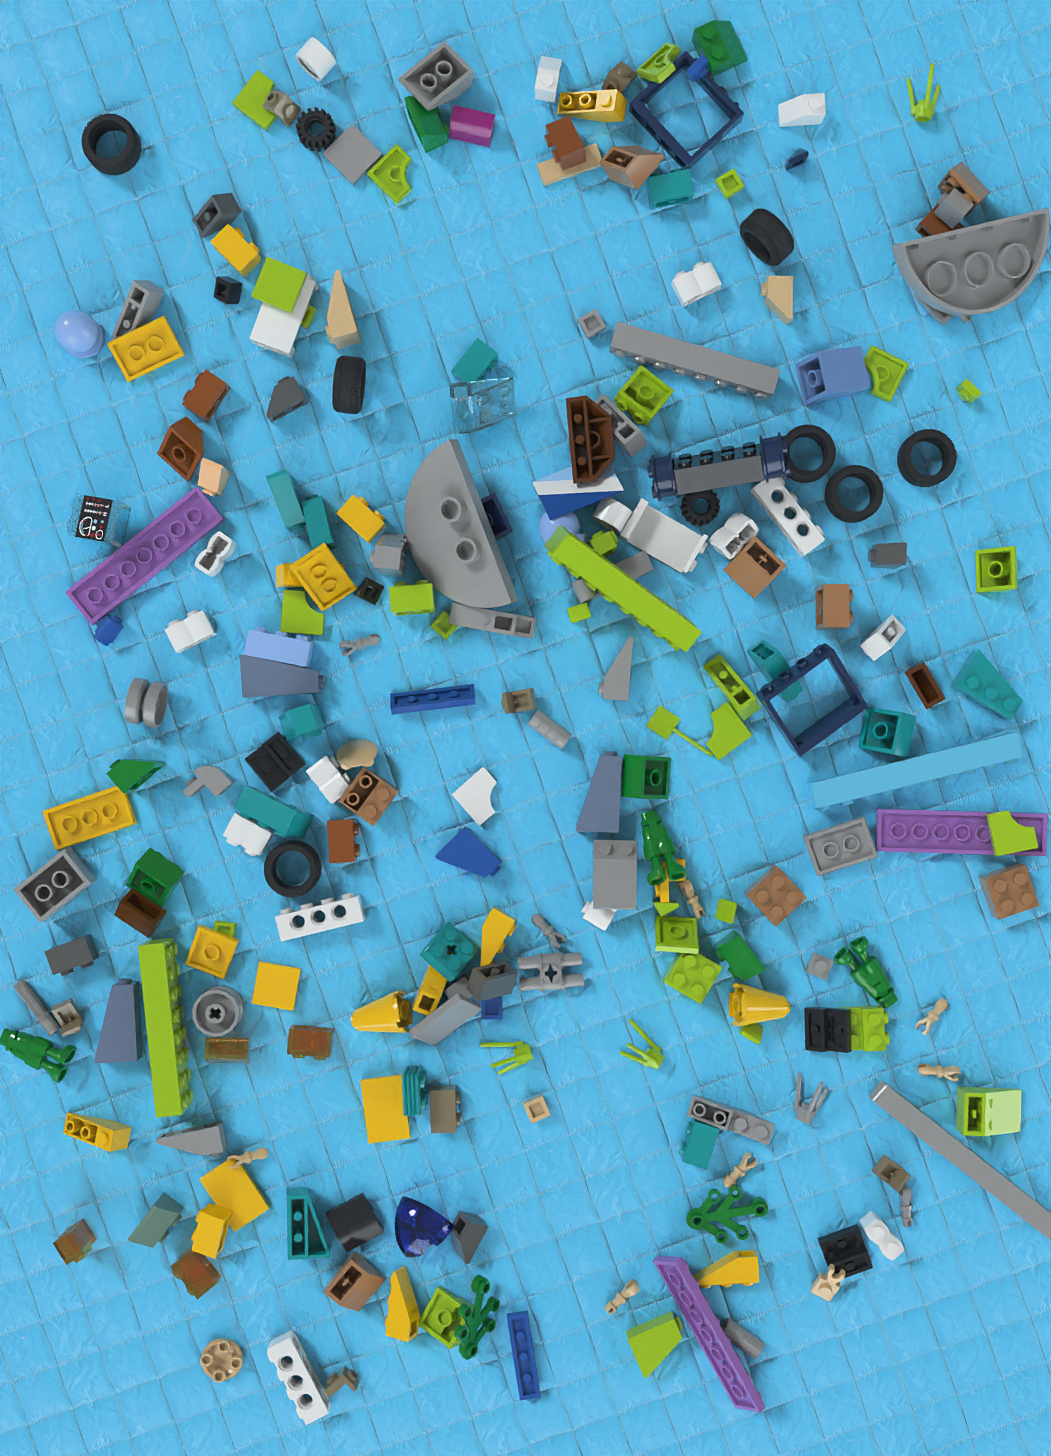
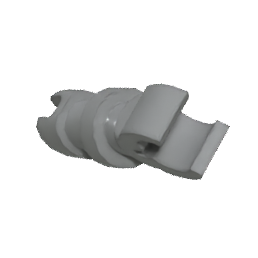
M371 634L364 639L356 638L357 641H342L339 643V647L341 649L348 647L347 650L341 651L342 656H348L356 649L363 650L366 646L378 645L381 639L378 634Z
M534 914L531 917L532 923L543 931L542 934L544 936L547 935L549 937L550 943L555 949L561 947L556 939H559L562 944L566 942V938L562 934L553 930L554 927L552 925L549 926L540 914Z
M904 1185L898 1194L901 1201L899 1207L902 1210V1224L907 1228L908 1225L910 1227L913 1225V1217L911 1216L913 1207L912 1203H910L911 1189Z

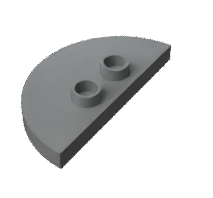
M1049 208L892 245L894 258L903 279L910 289L932 308L959 316L992 312L1015 300L1025 291L1036 276L1044 259L1049 239Z
M449 439L439 445L424 459L417 469L408 490L405 505V530L413 558L426 579L438 591L456 602L479 608H493L519 601L459 441L458 439Z

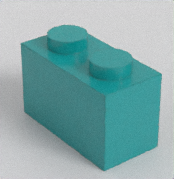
M677 168L672 170L671 173L666 174L657 172L647 178L646 189L650 209L691 202L693 199L694 191L689 169Z
M477 338L451 370L452 376L473 391L475 387L479 388L485 381L484 376L488 370L492 372L497 366L498 353Z
M692 1118L691 1122L688 1121L685 1128L687 1136L685 1142H681L678 1152L682 1162L707 1170L719 1128Z

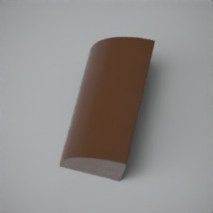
M923 661L905 671L907 678L926 709L945 699Z
M131 888L120 901L114 915L147 938H150L162 922L167 911Z

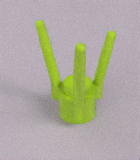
M934 63L930 64L925 99L919 100L917 105H915L911 79L909 77L906 79L911 105L910 115H915V121L927 122L934 116V108L940 91V85H937L931 102L930 95Z
M629 1019V1023L652 1049L647 1048L644 1052L636 1046L627 1043L626 1046L640 1054L642 1058L624 1051H620L619 1054L648 1068L658 1069L664 1060V1055L660 1053L661 1048L655 1045L632 1019Z
M522 1040L517 1042L480 1043L481 1047H517L513 1049V1057L490 1065L491 1068H495L516 1061L499 1070V1075L522 1064H526L529 1060H533L529 1043L523 1044Z

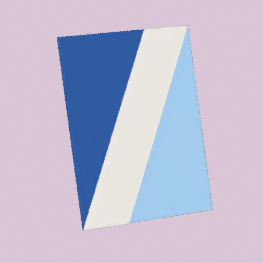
M611 465L594 482L573 484L572 466L532 482L550 520L624 491Z

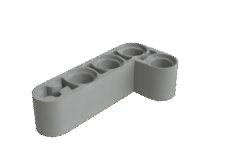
M645 550L615 564L634 579L655 570ZM582 579L575 581L571 585L579 604L587 603L602 595L598 588L596 591L592 590Z

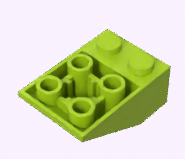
M957 1087L956 1129L965 1136H990L1020 1132L1022 1089Z

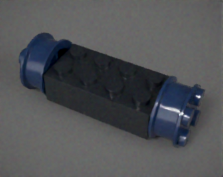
M778 432L777 436L763 438L760 435V444L748 442L743 444V447L734 448V446H726L721 448L720 451L704 450L700 454L692 456L690 453L679 455V458L674 459L672 451L669 452V455L655 457L653 454L647 466L649 478H653V486H651L653 499L657 498L658 501H662V498L669 496L679 498L682 494L763 481L764 474L766 483H769V479L784 477L787 480V476L791 475L789 457H784L785 454H788L785 435L781 436L780 432Z

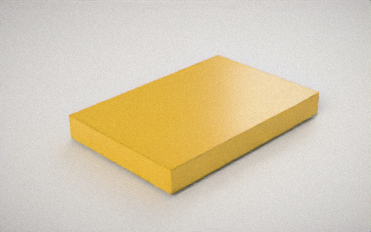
M165 315L107 342L127 382L185 355Z
M325 542L289 566L292 573L322 612L357 589Z
M402 1074L361 1079L368 1144L411 1138L408 1115L406 1117L403 1115Z
M231 1158L200 1177L199 1180L217 1206L232 1211L229 1225L235 1232L270 1209L271 1206L243 1164L234 1169L228 1168L235 1165L236 1161H238L235 1158Z

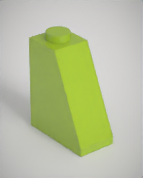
M672 1311L626 1331L627 1340L644 1378L648 1377L682 1340L681 1330L684 1329L679 1316L675 1318Z

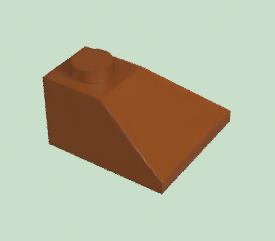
M186 416L170 425L157 452V455L187 482L191 480L204 454L202 430Z

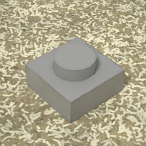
M596 309L577 319L587 339L606 329V325Z
M813 952L805 971L826 980L834 961Z

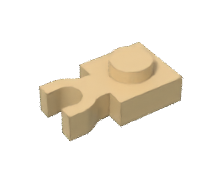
M833 1264L829 1265L827 1274L821 1272L811 1285L812 1293L829 1302L839 1290L840 1282L845 1278V1270L841 1269L839 1273H834L835 1265Z

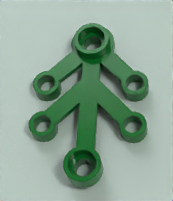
M732 1185L729 1188V1193L715 1211L708 1212L713 1204L721 1201L722 1197L718 1189H711L699 1208L691 1209L687 1213L686 1221L692 1229H705L715 1236L716 1241L720 1244L728 1240L727 1232L722 1228L718 1229L709 1221H719L734 1231L738 1239L745 1240L749 1236L747 1227L739 1225L731 1218L750 1214L762 1217L767 1213L768 1206L763 1198L756 1197L751 1200L750 1205L729 1208L734 1200H739L742 1197L741 1188L738 1185ZM734 1190L739 1191L737 1195L732 1194ZM713 1194H718L717 1198H711ZM758 1207H763L761 1211H756ZM696 1217L701 1218L698 1222H694L693 1220ZM745 1230V1233L740 1235L738 1234L739 1231ZM719 1234L725 1235L723 1238H718Z
M482 1275L475 1276L471 1283V1290L476 1293L473 1313L472 1307L466 1303H463L458 1310V1315L464 1319L468 1328L459 1324L454 1330V1336L461 1342L459 1353L466 1360L471 1359L477 1354L478 1343L485 1333H491L495 1329L496 1321L487 1317L490 1311H497L500 1306V1300L491 1296L481 1310L484 1294L488 1293L490 1289V1282Z

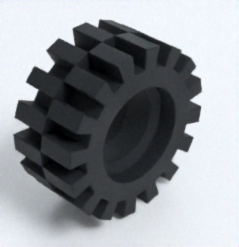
M314 107V111H312L311 108H308V113L303 111L301 113L302 118L298 117L297 134L305 148L309 147L310 151L317 149L318 152H321L322 147L326 150L328 148L327 145L333 143L332 139L335 140L336 128L329 113L326 114L324 109L319 111L317 107ZM313 123H320L324 126V132L318 137H313L308 133L309 126Z
M711 489L685 494L681 501L680 510H682L681 514L686 518V521L691 522V525L694 526L707 525L713 521L720 510V500L717 499L716 492L713 493ZM702 498L708 503L707 512L704 514L694 512L692 503L695 499Z

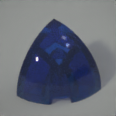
M402 1196L395 1216L396 1241L401 1252L406 1257H418L424 1255L425 1249L432 1244L435 1246L441 1244L450 1234L454 1225L425 1204Z

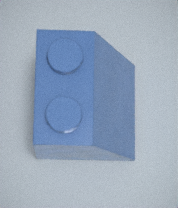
M861 346L819 351L795 365L805 406L858 394L870 388Z

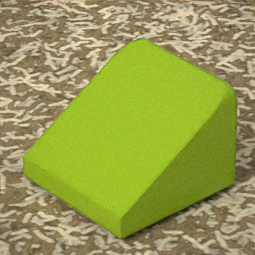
M586 602L567 608V615L571 623L591 618Z
M719 898L715 918L733 924L738 904L733 900Z
M652 900L662 917L679 908V904L676 901L661 903L659 900Z
M754 1023L738 1028L742 1036L755 1044H760L763 1033L761 1025Z

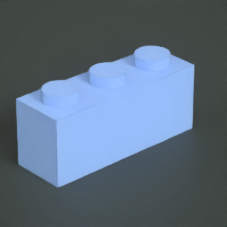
M255 627L254 631L248 630L243 655L309 668L314 645L313 642H309V637L296 635V639L289 638L288 633L276 631L275 635L267 633L268 629Z

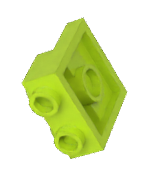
M641 365L619 390L613 401L616 402V406L622 412L627 411L630 413L635 423L639 425L644 424L647 427L661 407L671 397L674 390Z
M613 530L606 533L600 531L592 536L589 546L602 556L607 557L616 552L618 539Z
M882 1006L838 1007L851 1009L852 1050H863L865 1052L886 1050V1045L890 1043L889 1034L885 1032L884 1024H888V1013L883 1010Z
M439 1286L423 1312L419 1326L449 1349H453L461 1343L454 1336L455 1328L459 1324L468 1327L464 1319L458 1315L459 1307L466 1303L472 1307L473 1313L474 1306L462 1297L457 1298L442 1286Z

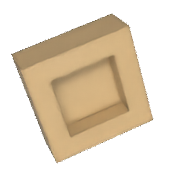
M542 1094L523 1102L531 1124L551 1116Z

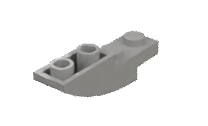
M452 602L448 623L533 639L537 618Z
M693 1095L686 1115L769 1145L775 1123L757 1117L754 1113L697 1095Z

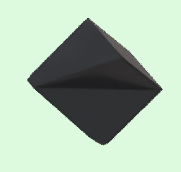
M217 276L213 297L226 304H238L242 283L228 276Z

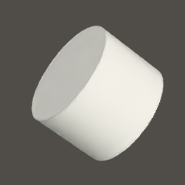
M313 37L295 55L302 68L319 82L336 64V60L328 49Z
M607 497L600 500L591 517L602 526L621 533L632 511L620 502Z

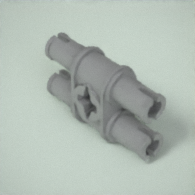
M560 951L541 954L540 952L537 956L518 957L519 970H540L538 977L519 978L520 991L539 990L544 992L546 990L559 989L563 991L565 987L584 986L583 973L564 975L561 972L563 966L582 965L581 952L562 954ZM549 964L553 967V971H557L553 972L552 979H550L547 973Z

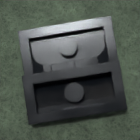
M279 732L245 758V762L270 792H273L305 765Z
M828 1007L804 1008L805 1050L852 1052L851 1009Z
M364 1193L326 1212V1217L346 1252L384 1233V1228L374 1214L373 1207Z
M857 1224L817 1238L827 1267L830 1264L835 1265L834 1273H839L843 1269L845 1270V1278L873 1268Z

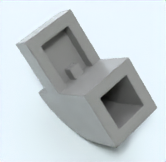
M202 766L193 771L199 778L193 777L185 784L187 788L183 790V793L190 798L206 786L217 797L231 787L235 781L224 769L218 766Z

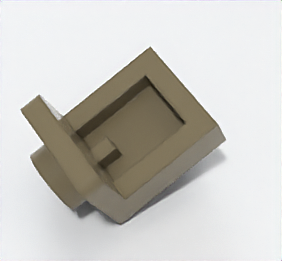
M620 61L608 72L601 88L602 90L617 89L622 94L635 80L637 73L630 66Z
M272 90L267 95L266 101L263 104L265 110L272 112L288 127L292 125L301 111V108L285 92Z
M534 688L502 693L501 703L505 714L537 709Z
M72 998L52 1006L51 1012L62 1026L61 1034L63 1037L75 1034L82 1029L84 1016Z
M885 1154L871 1170L897 1192L902 1189L911 1177L899 1164Z
M344 1366L337 1373L333 1372L326 1379L324 1392L331 1397L345 1383L354 1392L359 1385L358 1375L354 1370H349Z

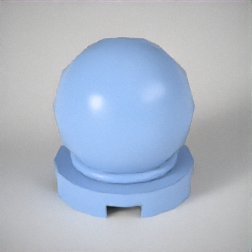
M71 310L63 313L56 320V339L60 346L74 357L85 359L98 355L102 350L105 337L101 325L86 312Z
M545 512L539 520L538 530L540 538L544 543L548 541L559 525H562L586 544L590 542L586 533H579L580 523L578 517L573 512L550 520Z

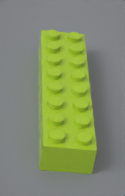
M562 525L557 527L544 546L548 550L547 554L559 566H562L564 563V567L574 577L579 579L581 576L585 584L594 591L598 588V591L610 603L614 601L620 610L627 615L631 614L639 624L644 627L647 626L660 639L664 638L675 650L678 651L681 648L687 652L702 633L691 620Z
M174 937L152 939L138 945L155 1114L156 1118L182 1115L193 1102V1091L189 1089V1082L191 1081V1070L187 1069L189 1050L185 1048L184 1041L187 1038V1030L185 1026L183 1027L182 1022L185 1011L184 1006H181L180 997H182V986L178 984L180 966L179 963L176 964L175 956L178 954V945L174 942Z

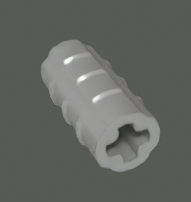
M539 709L527 723V725L540 733L543 738L548 739L560 749L565 746L572 736L569 731Z
M730 1318L724 1320L721 1328L729 1337L730 1343L735 1345L736 1348L741 1349L745 1354L756 1359L763 1350L764 1342Z

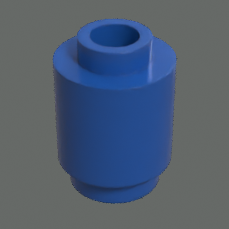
M114 614L111 616L105 615L94 631V639L105 646L113 643L124 628L121 624L123 620Z

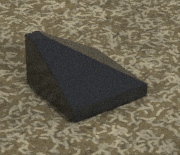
M366 577L354 591L353 595L376 605L385 586Z

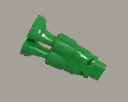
M657 810L641 813L642 822L640 824L644 841L645 859L652 863L651 872L647 876L648 884L651 886L659 885L665 882L667 878L660 858H664L666 861L670 880L674 881L684 878L687 875L686 869L678 864L674 858L677 852L674 842L669 837L662 818L658 817Z
M865 936L856 938L849 943L850 948L863 962L862 965L858 964L848 947H843L835 954L833 958L837 965L846 964L851 969L850 976L856 984L863 987L884 1009L898 1001L894 994L895 990L884 973L883 966L875 956H869L866 950L869 946V940Z
M7 1028L4 1029L0 1037V1044L5 1046L6 1051L10 1050L15 1057L23 1060L26 1065L36 1070L43 1068L56 1083H60L65 1077L68 1067L65 1065L73 1059L77 1049L73 1045H67L63 1049L53 1048L52 1042L48 1039L19 1032L18 1030L12 1031ZM47 1056L53 1058L60 1064L48 1061Z

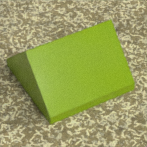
M1016 546L975 550L976 592H1009L1018 589Z

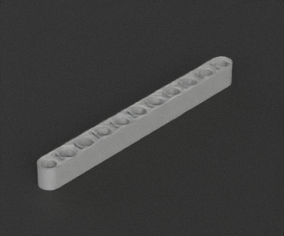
M881 1080L868 1096L872 1101L1051 1240V1213L885 1082Z

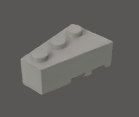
M390 532L382 534L375 545V550H371L370 563H372L373 568L379 574L405 575L408 549L407 535Z

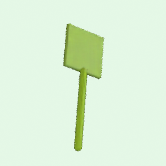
M659 705L646 727L666 740L673 731L707 755L712 756V752L677 730L675 727L680 718Z

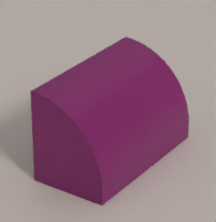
M454 105L450 120L449 138L490 148L496 124L495 114Z

